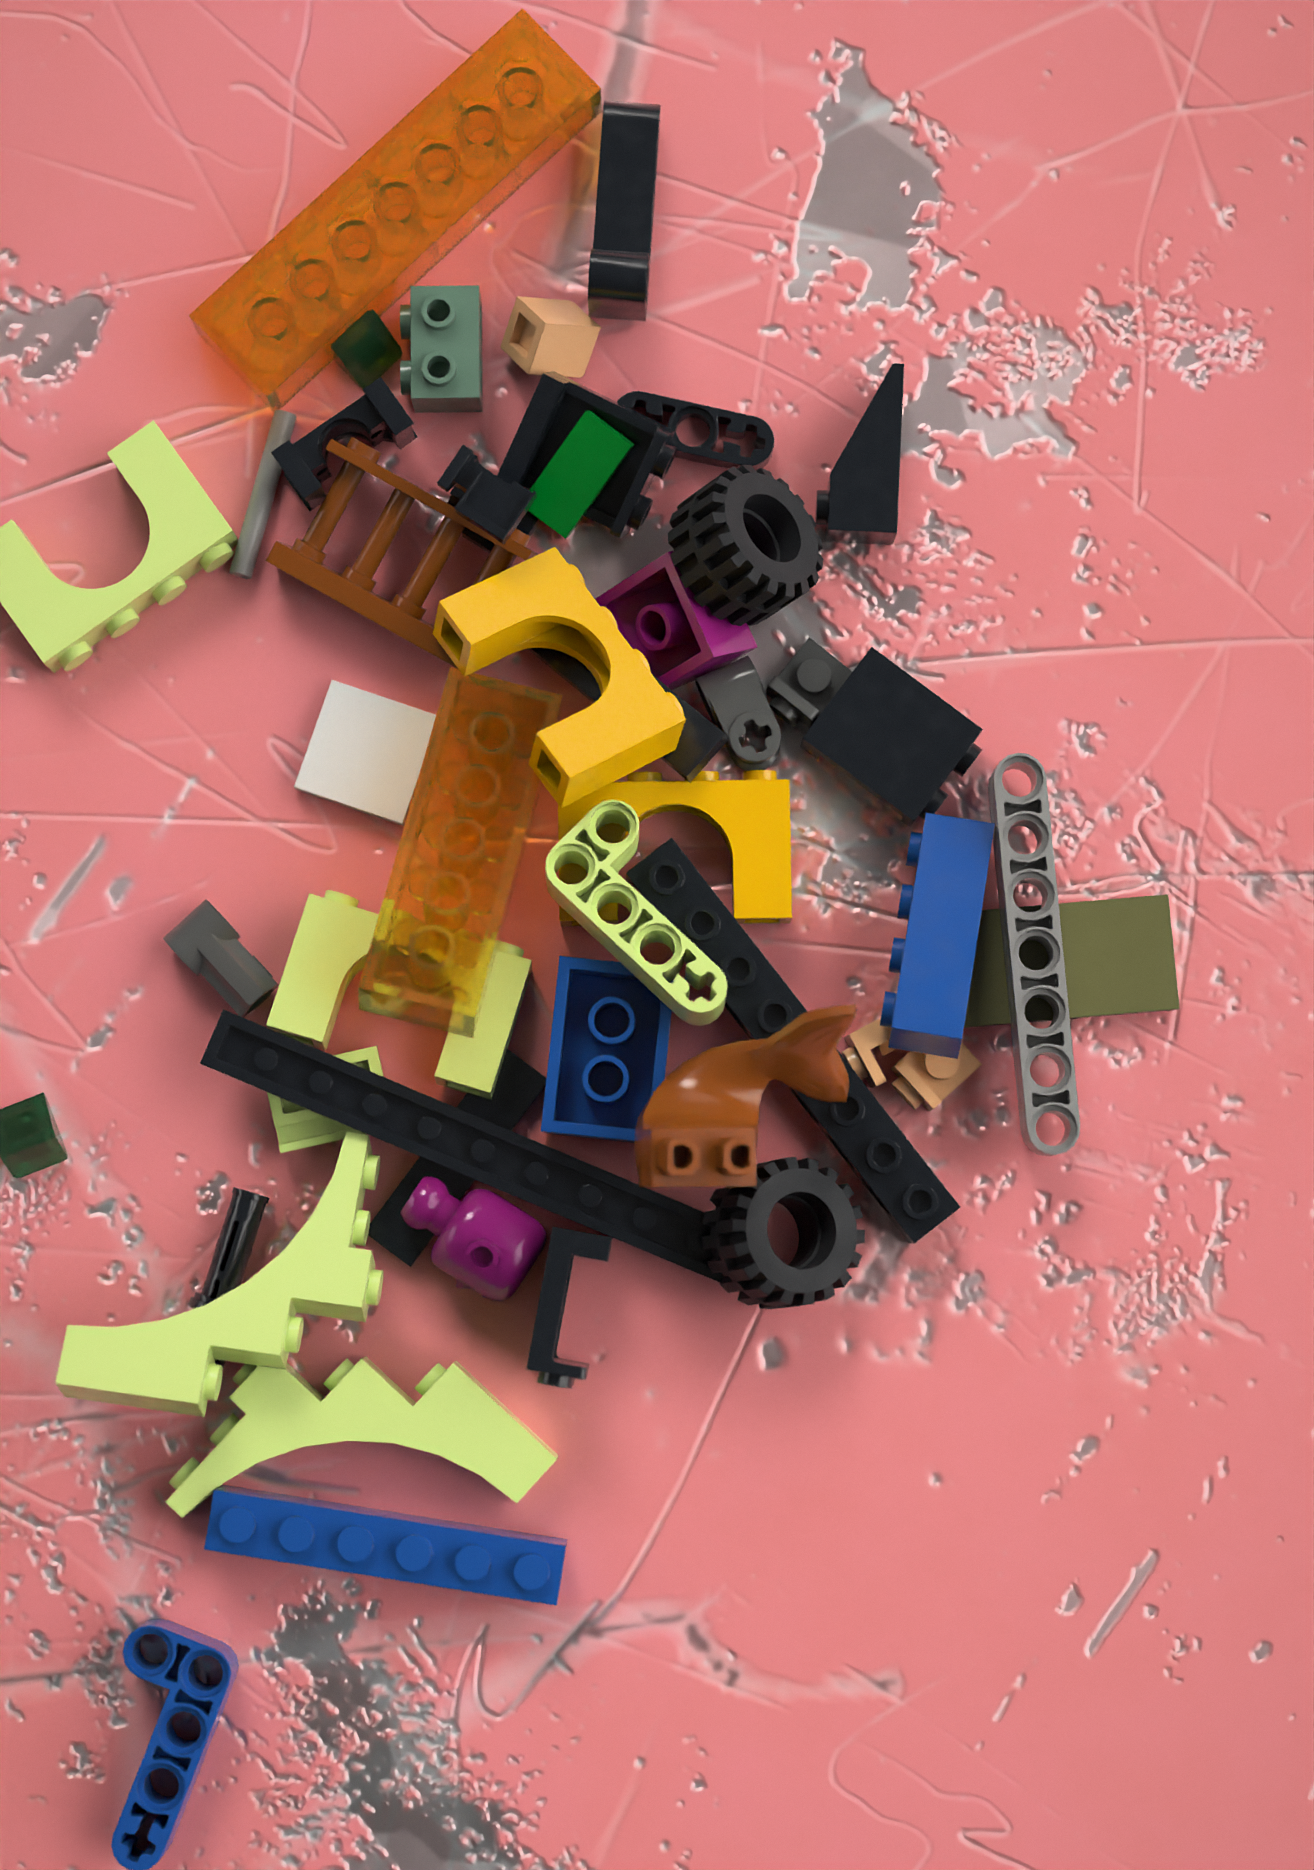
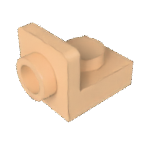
M881 1018L845 1036L844 1039L849 1048L841 1052L861 1080H867L870 1088L886 1081L871 1049L878 1046L883 1056L896 1050L888 1048L891 1028L880 1026Z
M962 1042L958 1059L910 1051L891 1068L898 1077L892 1083V1086L914 1110L922 1104L928 1111H932L982 1064Z

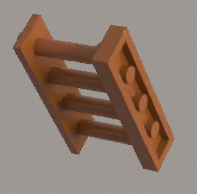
M353 437L350 438L347 446L331 439L326 449L345 459V462L303 540L296 538L293 546L276 541L265 561L457 668L434 637V626L422 620L426 612L422 605L460 535L466 527L495 543L472 586L507 570L515 555L525 561L538 555V553L526 547L531 536L515 529L504 545L455 512L454 506L377 464L382 454L379 451ZM366 471L395 487L353 567L351 568L346 565L343 573L340 574L322 564L327 556L323 549ZM416 499L445 516L402 596L396 593L392 602L372 592L377 583L372 578Z

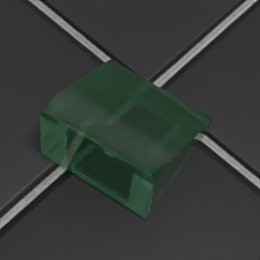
M373 309L367 310L331 344V351L336 364L361 389H364L380 378L403 354L401 347Z
M44 1092L0 1109V1157L15 1178H22L65 1161L68 1158L63 1139Z

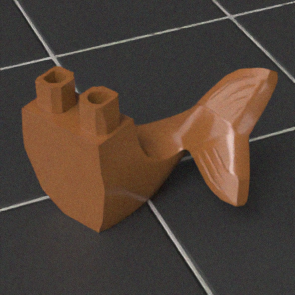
M839 1005L803 1013L786 1027L766 1039L739 1041L710 1048L680 1064L653 1092L639 1115L634 1138L639 1187L756 1186L759 1106L768 1082L777 1079L802 1094L817 1100L846 1102L850 1088L849 1077L836 1046L853 1022L858 1010L857 1006Z

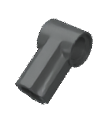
M205 899L163 939L197 976L201 973L235 1012L244 1018L260 1006L279 984L272 978L273 976L254 955L252 956L239 942L238 939L241 936Z

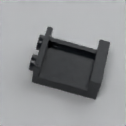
M555 371L543 373L497 477L510 485L513 481H516L520 485L531 489L584 412L589 410L635 445L584 516L611 529L610 534L618 538L627 535L630 528L639 531L653 504V500L646 497L649 487L655 476L664 479L677 453L678 448L670 445L675 430Z
M871 647L804 735L800 747L817 760L822 756L901 815V821L908 827H911L918 816L925 820L926 813L935 814L945 801L948 794L942 791L940 787L952 771L963 777L983 749L974 742L983 729Z
M553 1227L526 1368L539 1371L538 1383L572 1389L575 1378L586 1380L589 1363L559 1358L557 1356V1347L574 1256L609 1261L613 1242L612 1237Z

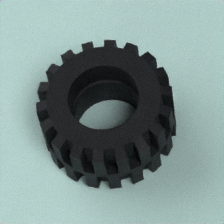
M741 465L738 468L732 467L677 506L678 510L672 514L669 522L673 529L668 532V544L674 549L670 556L673 565L678 567L682 576L679 578L685 588L689 587L695 594L694 599L702 607L708 606L713 616L720 620L727 617L732 625L742 626L745 623L749 626L756 625L792 603L816 585L820 578L817 572L823 567V558L818 551L823 549L821 537L816 534L814 529L817 525L812 515H808L803 506L805 503L799 495H794L789 490V485L781 478L775 480L770 471L763 468L755 470L752 465Z
M796 1157L782 1158L756 1164V1186H731L714 1191L710 1201L716 1208L704 1213L702 1223L710 1226V1235L702 1237L703 1250L712 1249L714 1259L707 1263L712 1273H723L725 1277L720 1282V1285L728 1293L740 1291L738 1300L747 1305L759 1304L761 1309H777L825 1301L835 1295L834 1288L845 1287L852 1277L847 1272V1269L858 1267L862 1257L861 1254L855 1251L856 1244L865 1242V1230H857L856 1219L863 1218L860 1205L851 1206L849 1198L854 1192L848 1183L840 1185L835 1183L839 1174L832 1168L818 1169L819 1161L809 1158L797 1160ZM777 1202L782 1204L792 1214L799 1233L797 1252L789 1265L782 1262L776 1256L768 1239V1219Z

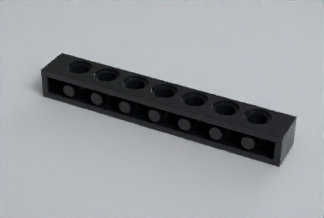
M672 838L626 872V881L724 973L728 985L724 1007L750 1040L766 1039L786 1027L803 1013L808 1012ZM838 1051L849 1077L850 1088L846 1102L817 1100L802 1094L787 1084L785 1085L908 1243H916L957 1211L960 1206Z

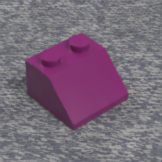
M674 551L665 553L595 598L600 607H606L613 614L619 632L632 649L639 650L645 656L650 666L651 674L671 690L730 664L757 648L747 623L737 626L732 625L727 617L720 620L711 614L708 606L702 607L694 599L695 594L689 587L685 588L679 578L682 576L679 568L673 565L670 554Z

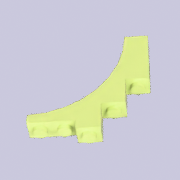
M352 1132L345 1133L334 1174L312 1216L284 1251L244 1284L207 1305L160 1321L118 1327L67 1325L55 1381L64 1397L205 1417L208 1400H217L222 1382V1365L215 1364L216 1360L286 1369L289 1352L298 1353L302 1340L303 1318L295 1317L296 1313L366 1322L369 1305H379L384 1277L382 1270H375L376 1265L372 1250L355 1248L356 1245L365 1246L370 1227V1211L362 1210L366 1189H376L380 1171V1155L372 1154L369 1135Z
M367 1356L361 1358L355 1365L346 1358L323 1383L331 1391L326 1397L320 1394L288 1363L286 1369L244 1364L232 1378L239 1387L229 1399L246 1414L240 1420L232 1413L209 1438L216 1447L201 1463L192 1457L169 1481V1484L176 1490L165 1503L183 1518L205 1501L215 1489L261 1461L301 1447L343 1441L394 1443L439 1455L480 1475L514 1502L518 1503L552 1466L559 1455L458 1361L453 1362L447 1370L440 1363H437L414 1388L422 1395L417 1403Z

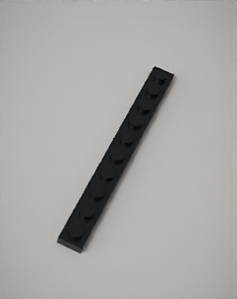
M223 1009L200 1064L717 1282H721L725 1277L722 1272L712 1273L707 1263L714 1259L711 1248L703 1250L702 1237L710 1235V1226L702 1224L705 1212L648 1188L639 1187L638 1184Z

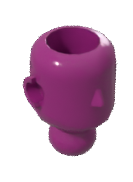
M424 1176L400 1213L403 1221L411 1228L417 1230L427 1229L438 1236L431 1251L432 1263L457 1279V1288L472 1289L492 1301H505L514 1295L543 1250L547 1240L546 1231L540 1222L498 1194L488 1189L478 1188L471 1190L461 1202L449 1194L446 1185L441 1180L432 1176Z

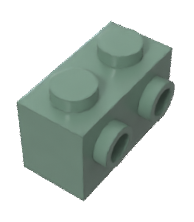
M479 285L410 286V305H400L401 339H411V360H404L400 363L401 394L411 395L415 413L483 412L482 300Z

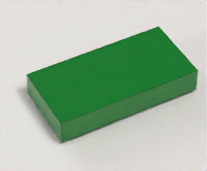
M585 411L529 490L531 492L536 491L537 498L528 511L565 539L568 538L635 444L591 411Z

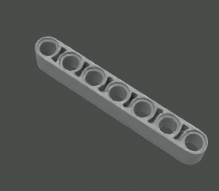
M1015 753L1005 757L994 769L989 778L988 796L991 823H995L993 848L1020 1130L1023 1142L1032 1152L1042 1156H1053L1067 1152L1075 1145L1079 1138V1108L1046 774L1043 766L1036 758L1029 754ZM1011 769L1021 770L1026 773L1030 778L1031 792L1022 797L1013 796L1008 793L1002 783L1003 773ZM1016 826H1024L1030 829L1035 834L1037 840L1035 851L1027 855L1014 851L1007 839L1009 829ZM1030 883L1038 888L1042 895V906L1039 911L1025 912L1015 904L1013 892L1016 885ZM1033 940L1045 947L1048 960L1044 969L1038 971L1030 970L1023 965L1019 957V947L1022 942ZM1034 997L1042 998L1051 1005L1054 1014L1053 1021L1048 1028H1036L1026 1020L1024 1010L1029 999ZM1038 1055L1048 1056L1058 1065L1059 1077L1051 1087H1042L1031 1077L1030 1065ZM1044 1113H1053L1064 1124V1136L1056 1146L1047 1145L1037 1137L1036 1122Z

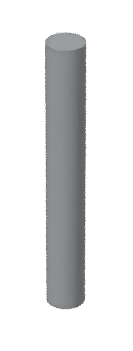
M275 410L229 571L232 575L241 578H252L282 471L281 466L271 452L291 439L297 416L290 412Z

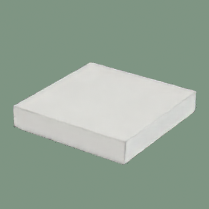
M331 680L294 788L298 791L404 826L441 717Z

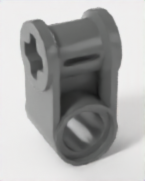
M749 656L695 678L698 692L714 725L723 731L728 738L725 745L736 766L744 771L766 770L772 766L779 754L781 732L769 706L761 679ZM753 731L757 738L767 736L763 752L756 753L752 745L742 747L745 744L747 732Z

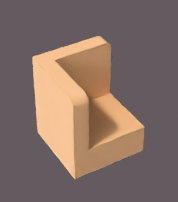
M517 296L500 348L528 375H543V373L555 371L565 377L579 378L585 374L601 327L572 301Z

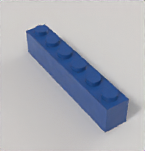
M222 1485L215 1489L213 1493L204 1550L557 1606L568 1539Z

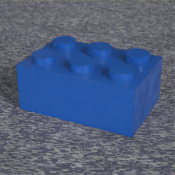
M559 956L541 1132L544 1134L634 1143L639 1115L653 1092L665 1079L672 1010L621 962Z

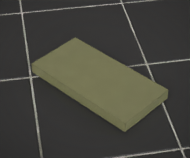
M1168 894L1059 903L1070 1019L1180 1009ZM1042 905L1019 908L1025 912L1039 911ZM988 909L981 912L964 1028L1010 1024L999 909ZM1027 940L1022 942L1019 947L1020 961L1025 967L1037 971L1045 968L1048 954L1041 943ZM1034 997L1029 999L1024 1010L1026 1020L1029 1023L1053 1021L1054 1013L1052 1007L1042 998Z

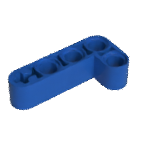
M159 1618L148 1620L130 1633L123 1648L124 1663L131 1673L141 1679L169 1689L164 1706L113 1833L111 1843L113 1856L121 1866L128 1870L150 1869L159 1862L170 1847L237 1677L239 1667L237 1655L223 1641L172 1621ZM155 1634L163 1638L168 1649L165 1662L152 1663L144 1658L140 1650V1642L143 1635ZM207 1655L219 1661L223 1670L220 1683L210 1685L198 1679L194 1669L197 1657ZM189 1712L196 1716L201 1726V1733L198 1739L185 1740L176 1734L172 1724L176 1713ZM163 1768L173 1772L179 1783L178 1793L172 1796H164L156 1792L151 1783L153 1770ZM149 1812L159 1814L148 1834V1840L151 1844L145 1851L136 1847L138 1837L134 1834L146 1821Z

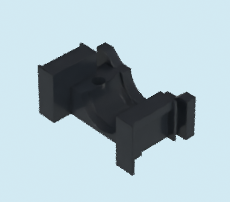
M381 377L363 389L364 396L294 444L288 440L271 452L283 469L284 476L309 511L322 504L326 497L322 483L332 476L327 464L330 451L326 449L331 439L338 442L347 437H359L368 441L373 447L382 441L396 443L399 449H402L418 438L412 429L413 421Z
M462 445L437 482V485L446 492L453 488L447 503L455 507V512L504 545L515 529L532 536L541 522L539 518L528 511L537 498L536 491L531 492L516 481H513L510 485L485 469L479 463L478 457L465 445ZM466 527L462 532L463 538H466L487 553H490L495 544ZM515 555L514 558L512 559V561H511V563H510V565H509V568H510V566L512 565V563L515 561V559L517 558L516 555Z

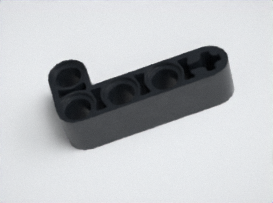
M604 101L593 249H591L588 278L589 317L646 321L661 104Z

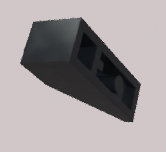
M893 363L832 469L827 490H817L815 523L826 525L825 542L893 545L898 521L904 364Z

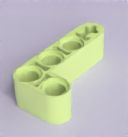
M613 799L603 801L590 810L548 854L545 864L548 893L555 902L680 1019L691 1025L702 1026L710 1024L724 1010L728 987L726 977L711 959L618 874L637 851L640 824L636 812L630 805ZM615 823L623 826L629 834L623 841L612 844L600 839L597 832L605 824ZM573 863L584 867L588 875L582 882L571 885L560 881L556 873L562 866ZM620 903L627 907L631 915L623 923L614 925L603 921L598 912L606 904ZM659 942L667 945L673 952V956L666 963L655 965L647 962L642 957L641 951L649 943ZM686 963L687 965L684 979L679 975V972L681 971L683 964ZM689 984L697 990L702 989L705 985L711 987L710 1002L703 997L696 999L694 1002L689 1000Z

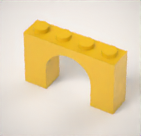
M555 547L439 601L433 635L464 677L512 653L529 648H549L564 652L584 664L595 677L600 688L601 697L594 704L536 733L529 765L560 808L676 750L686 721L679 701L672 693L664 691L651 674L650 666L645 656L639 650L632 649L619 632L613 614L606 607H600L587 590L584 578L578 568L573 564H568Z
M700 771L691 783L686 779L685 781H662V773L632 772L627 775V782H612L563 808H560L558 805V842L596 805L612 799L623 801L630 805L636 812L639 823L653 815L673 811L690 813L704 819L720 833L730 853L732 866V915L739 924L791 922L790 779H777L776 771L742 772V780H719V772ZM615 823L605 824L597 832L600 839L612 844L623 841L629 834L623 826ZM570 863L559 868V880L565 884H578L585 880L588 875L585 868L579 864ZM609 903L603 906L598 912L600 918L608 924H618V903ZM559 905V922L561 927L581 926Z

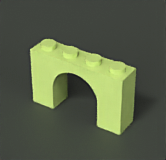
M154 420L107 452L112 462L142 502L147 512L150 526L149 543L145 555L137 568L125 579L111 586L97 589L79 588L67 584L54 576L27 536L12 519L0 527V603L42 662L53 673L61 668L65 671H70L78 667L93 654L91 649L93 645L108 635L112 638H117L125 634L140 621L138 616L140 612L155 602L159 605H164L172 601L186 589L187 584L184 581L202 569L205 572H211L219 568L234 554L231 548L237 545V536Z
M326 890L324 897L309 893L266 1024L267 1028L309 1046L326 1051L344 994L353 978L366 966L380 959L398 956L418 959L432 966L444 977L454 996L452 1021L434 1075L436 1084L491 1100L532 973V960L523 958L524 950L515 945L497 940H492L490 947L467 941L469 933L446 924H436L434 931L413 925L414 917L397 909L381 907L379 914L357 908L359 901L356 898L340 892Z

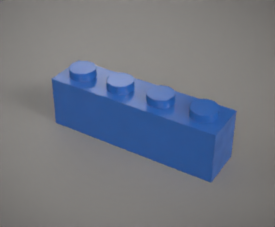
M926 813L923 833L911 831L906 866L917 867L914 886L902 885L897 916L898 919L909 921L906 939L894 937L888 971L899 973L900 977L897 993L885 991L880 1026L891 1028L888 1048L958 1059L963 1037L995 823Z

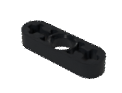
M642 391L629 392L617 401L634 411L636 407L645 408L646 416L660 423H663V411L673 413L669 419L668 427L675 430L670 445L678 448L675 455L677 458L727 469L732 467L738 468L741 465H752L755 470L766 466L772 457L774 435L770 426L761 418ZM691 417L703 420L710 431L708 439L703 444L695 447L683 444L676 434L678 425L683 420ZM718 423L728 425L725 436L728 438L740 440L744 438L746 431L756 433V442L764 445V449H754L751 457H743L740 455L741 449L738 444L724 441L723 453L713 451L718 441Z

